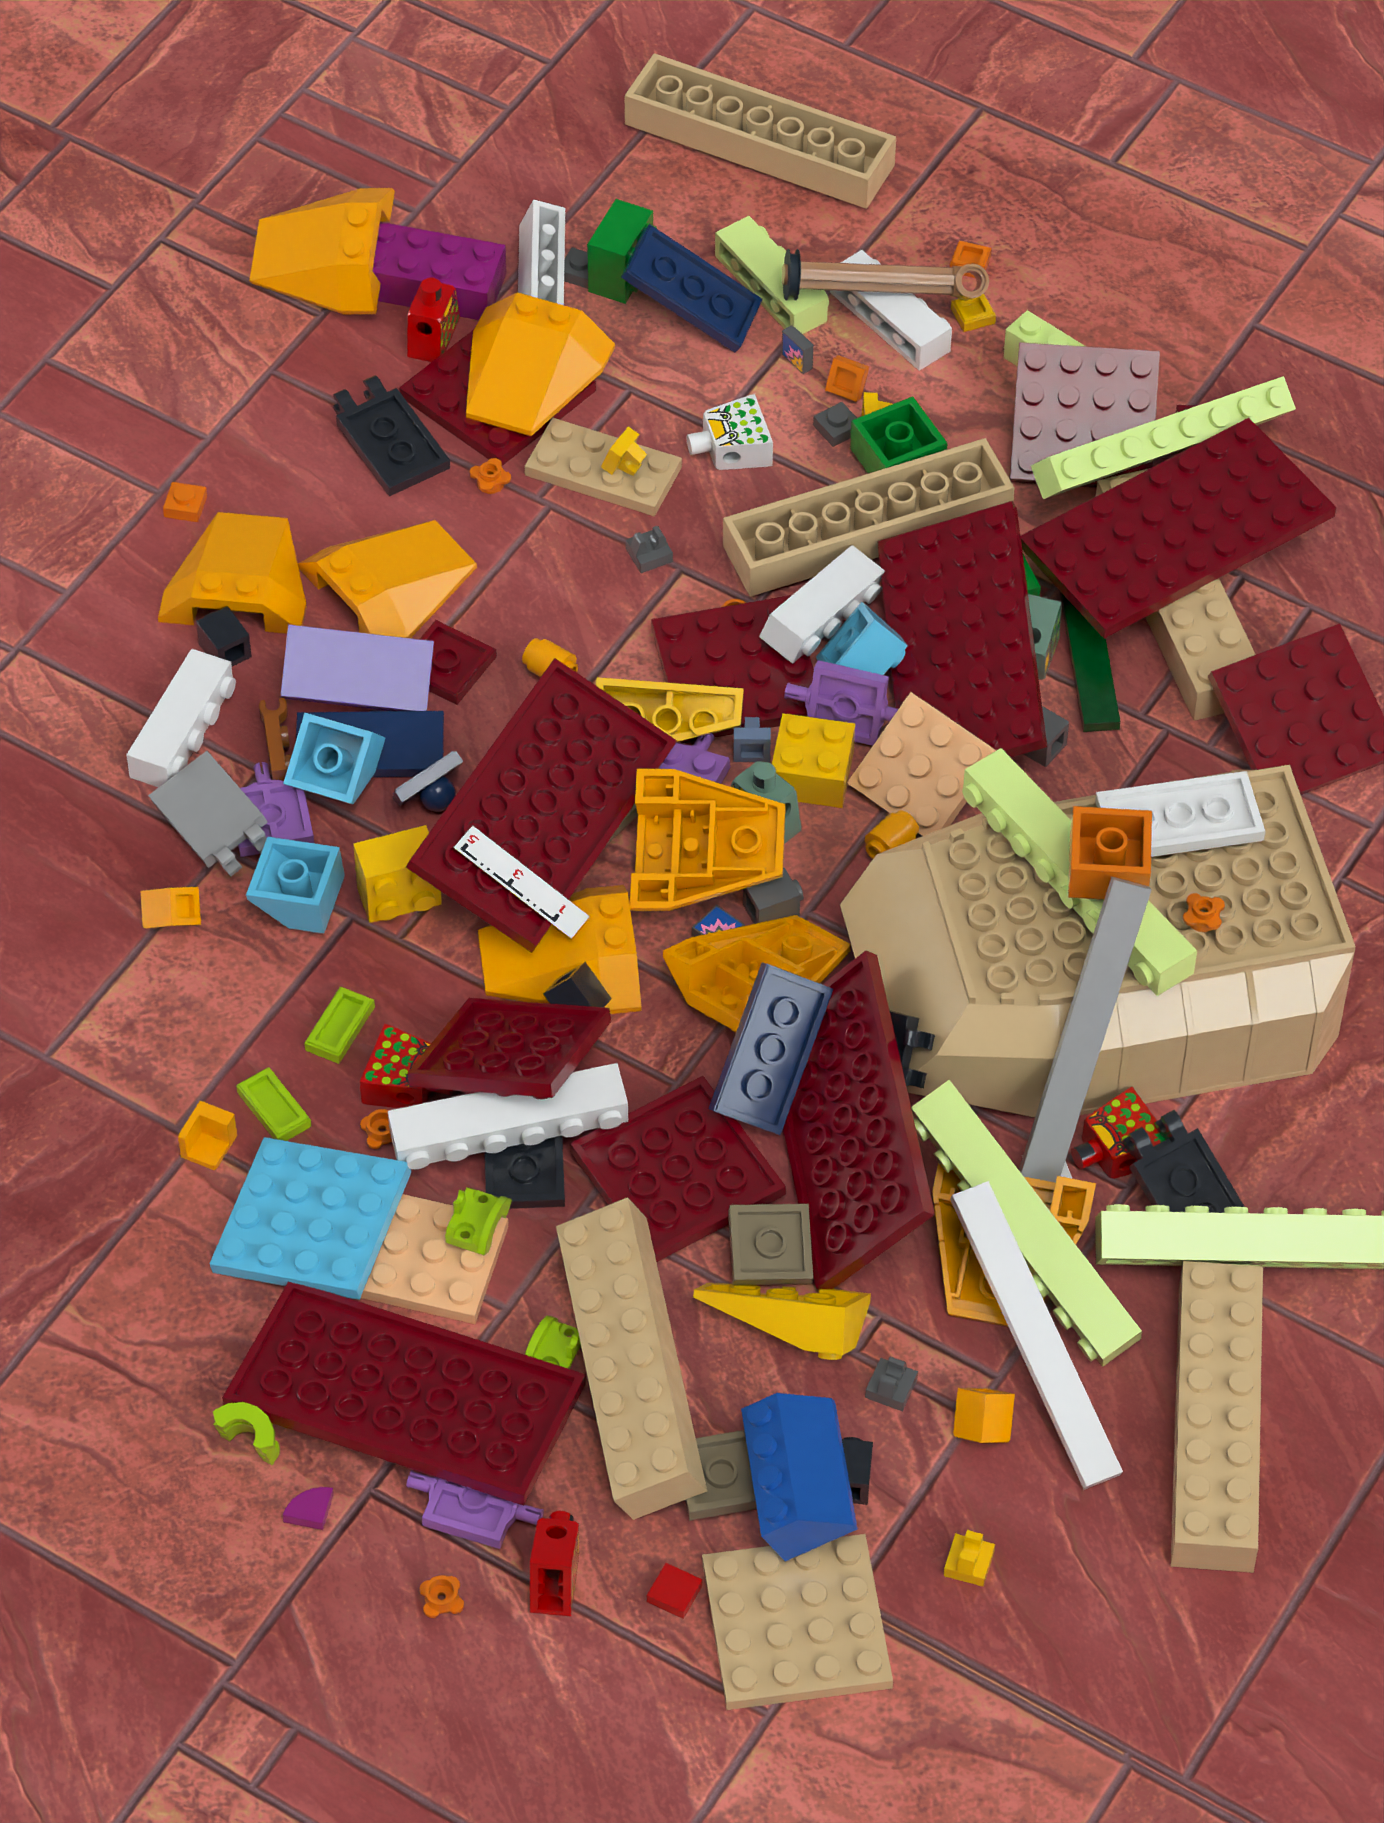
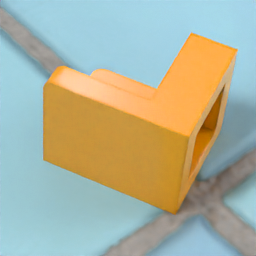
M199 887L140 891L143 928L201 925Z
M199 1101L178 1135L181 1158L211 1170H216L237 1137L235 1114Z
M958 1388L954 1436L980 1443L1009 1442L1011 1439L1015 1394L990 1388Z

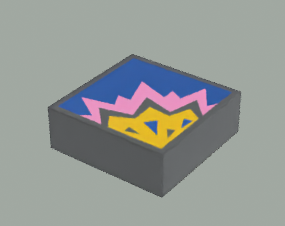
M792 325L782 330V355L802 374L812 370L814 345Z
M716 905L692 927V936L695 937L742 927L745 924Z

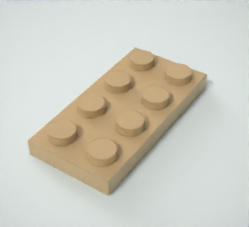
M552 418L525 465V476L655 516L682 468V458L639 445L647 454L641 462L642 466L633 476L620 469H617L611 475L601 468V465L609 449L618 439L617 437Z

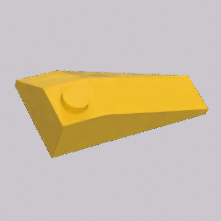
M600 677L596 679L597 687L676 739L677 742L741 726L743 688Z
M706 1283L694 1289L693 1298L804 1351L818 1352V1357L821 1359L838 1360L842 1358V1355L855 1349L871 1301V1293L819 1289V1293L798 1295L796 1287L785 1286L768 1289L766 1293H761V1287L757 1285Z

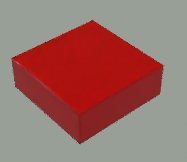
M665 1563L647 1594V1602L684 1619L703 1586V1579Z

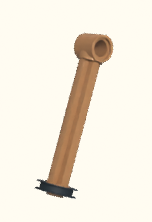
M787 249L782 267L783 294L786 301L789 296H793L794 300L797 301L800 289L937 294L970 300L984 294L989 285V277L986 270L980 265L973 263L963 266L931 267L801 261L798 249L795 251V254H791L790 249ZM964 273H971L976 278L977 284L973 291H968L963 287L961 280Z

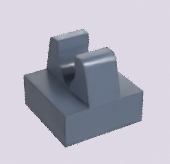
M745 717V728L734 727L733 762H770L771 728H760L759 717Z

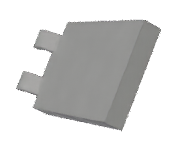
M205 751L148 795L154 805L208 868L218 861L230 877L243 867L235 859V855L231 850L246 839L253 844L260 854L262 853L267 837L261 827L268 823L266 818L208 751Z

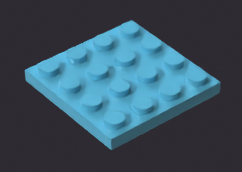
M264 1137L209 1263L211 1270L216 1274L286 1286L289 1281L360 1300L412 1171L409 1169L407 1162Z

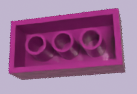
M380 222L372 270L381 283L378 301L411 307L421 281L433 277L441 283L453 285L456 288L460 317L479 320L485 308L496 303L507 274L506 247L504 244Z

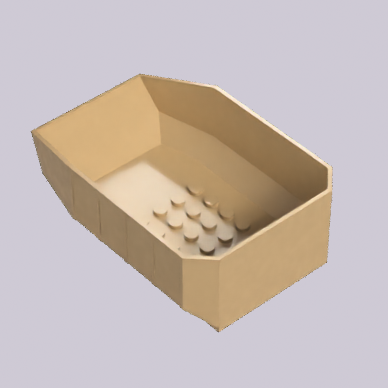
M1290 765L1261 770H1232L1231 772L1221 773L1228 774L1247 771L1265 829L1264 841L1151 857L1149 884L1151 893L1149 901L1197 950L1194 974L1159 996H1156L1148 986H1143L1137 981L1133 971L1127 965L1080 1115L1093 1113L1130 1087L1134 1088L1146 1104L1313 1074L1338 1038L1356 946ZM1096 795L1054 802L1071 821L1073 806L1097 807L1095 802ZM980 813L877 854L844 898L840 907L855 958L865 950L876 954L878 957L889 1010L919 1018L917 1030L935 1034L932 1050L913 1047L909 1068L925 1072L927 1075L924 1089L909 1085L906 1086L908 1093L927 1096L950 1080L970 1105L1036 1117L1093 933L1086 927L1083 918L1073 908H1068L1062 902L1059 893L1048 882L1045 883L1038 877L1035 868L1024 857H1019L1014 852L1011 843L1001 832L994 831L989 825L987 818ZM1198 893L1200 896L1210 898L1219 897L1225 902V908L1220 912L1219 916L1222 923L1218 929L1209 932H1198L1184 923L1183 914L1188 911L1186 899L1190 894Z

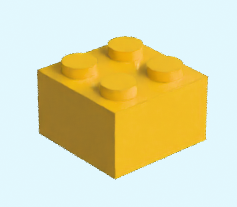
M782 713L772 764L776 769V773L794 787L798 802L843 808L854 754L855 723Z
M426 825L353 843L357 890L369 923L391 920L399 915L415 911H426L434 906L442 905L441 891L406 868L411 857L429 834Z

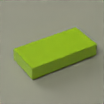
M340 986L305 1041V1051L340 1064L374 1010V999Z
M270 1067L236 1085L239 1096L273 1139L288 1141L311 1127V1119Z

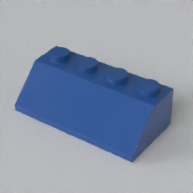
M775 1393L742 1408L741 1412L761 1537L784 1561H788L857 1530L835 1401L832 1398Z

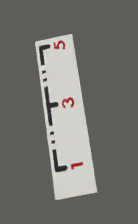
M474 826L454 846L457 851L568 937L572 938L590 917Z

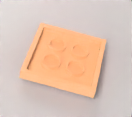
M910 692L847 783L889 813H896L898 810L908 812L919 826L918 833L925 836L951 825L967 802L962 792L965 769L996 750Z
M402 1194L361 1298L475 1324L509 1227L508 1218H500L493 1234L491 1248L486 1255H482L446 1243L445 1234L454 1214L453 1205Z

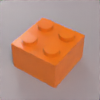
M1073 806L1069 851V898L1104 900L1111 877L1149 886L1151 877L1152 811Z

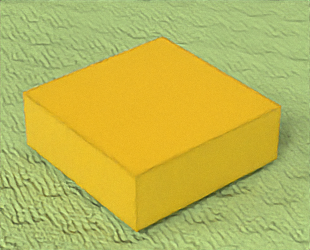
M984 294L970 300L959 298L951 300V310L963 332L995 324L996 314Z

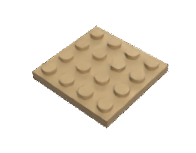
M865 1534L839 1537L788 1561H784L771 1546L702 1555V1566L726 1710L893 1688V1677Z

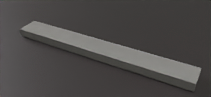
M1111 877L1019 1167V1171L1024 1177L1056 1183L1057 1176H1061L1151 893L1149 886Z

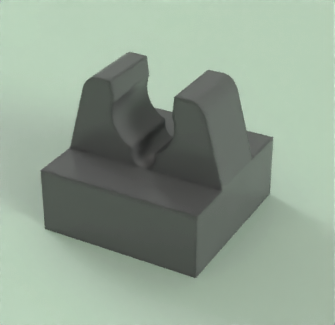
M655 526L651 531L643 534L640 532L635 533L633 537L626 539V550L640 573L673 562V552L659 526Z
M890 1356L889 1360L880 1358L866 1388L865 1398L903 1412L917 1382L918 1371L908 1368L905 1361Z

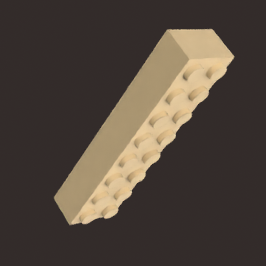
M655 53L625 94V125L866 209L895 166L896 136Z
M984 438L724 517L723 547L751 597L815 577L851 545L868 558L879 557L878 541L1014 501L1015 488L988 441Z
M1148 469L1098 480L1096 496ZM1218 578L1146 616V620L1193 720L1224 713L1208 679L1210 672L1256 655Z
M627 1197L556 1226L614 1502L634 1520L707 1492L647 1218Z
M1183 1261L1178 1298L1171 1567L1254 1572L1259 1532L1263 1266Z

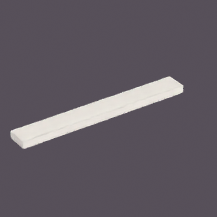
M989 1181L953 1194L950 1198L952 1205L1083 1489H1088L1120 1476L1123 1470Z

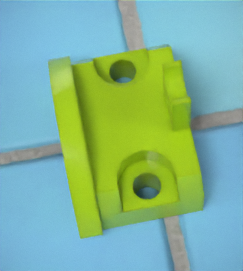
M467 1187L465 1192L459 1190L458 1197L453 1202L454 1214L446 1229V1243L486 1255L491 1248L495 1228L501 1217L506 1218L512 1199L504 1196L497 1197Z
M547 1315L536 1328L525 1355L570 1369L576 1353L581 1348L578 1329L559 1322L556 1317Z
M245 1402L228 1403L213 1411L215 1419L213 1425L221 1437L231 1441L242 1432L254 1433L255 1440L253 1446L256 1448L260 1458L270 1465L274 1464L280 1454V1444L275 1440L273 1423H271L269 1417L261 1409Z

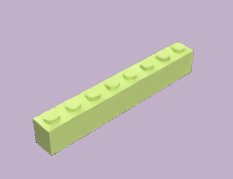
M1283 376L1050 456L1031 465L1042 498L1046 499L1187 450L1247 418H1250L1256 425L1287 414L1296 408Z
M1002 748L966 768L962 792L967 803L972 807H977L982 812L991 828L1003 834L1011 843L1014 852L1019 857H1024L1035 868L1038 877L1043 882H1048L1059 893L1062 902L1068 908H1073L1083 918L1086 927L1094 933L1104 900L1068 897L1071 820ZM1148 900L1128 966L1141 985L1148 986L1156 996H1159L1194 974L1197 950Z
M948 1080L913 1105L911 1109L917 1135L923 1142L928 1138L937 1149L933 1154L941 1167L947 1173L953 1170L961 1180L957 1184L959 1190L964 1191L989 1181L1042 1298L1048 1295L1057 1306L1053 1313L1066 1330L1073 1327L1080 1336L1081 1340L1077 1344L1084 1355L1091 1362L1097 1359L1103 1367L1141 1339L1142 1330L952 1082Z
M1115 1204L1106 1206V1211H1101L1095 1217L1096 1264L1182 1266L1183 1261L1282 1268L1384 1269V1210L1381 1211V1216L1366 1215V1210L1345 1209L1342 1210V1215H1327V1209L1308 1208L1303 1209V1214H1288V1209L1282 1207L1265 1208L1264 1214L1248 1213L1247 1207L1224 1208V1213H1209V1207L1188 1206L1185 1207V1212H1170L1169 1206L1165 1205L1146 1206V1211H1130L1129 1205Z

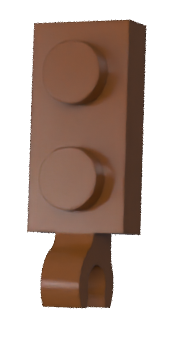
M279 698L280 707L277 710L271 711L266 708L265 700H261L259 712L265 727L272 780L284 781L292 756L291 754L284 755L283 748L290 747L287 726H280L288 716L287 703L284 698Z

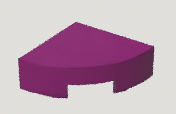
M317 1487L297 1495L285 1508L283 1522L323 1530L334 1496L333 1488Z

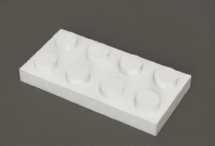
M1247 771L1096 792L1095 802L1097 808L1152 811L1151 857L1264 841L1265 829Z

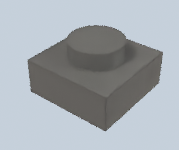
M571 247L564 259V281L588 289V254L586 251Z
M840 402L814 415L813 426L834 447L851 438V421L857 419V417L843 402Z

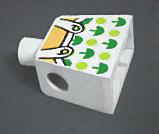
M755 394L706 410L703 413V431L687 434L686 436L690 455L709 452L713 464L718 470L769 467L773 464V441Z

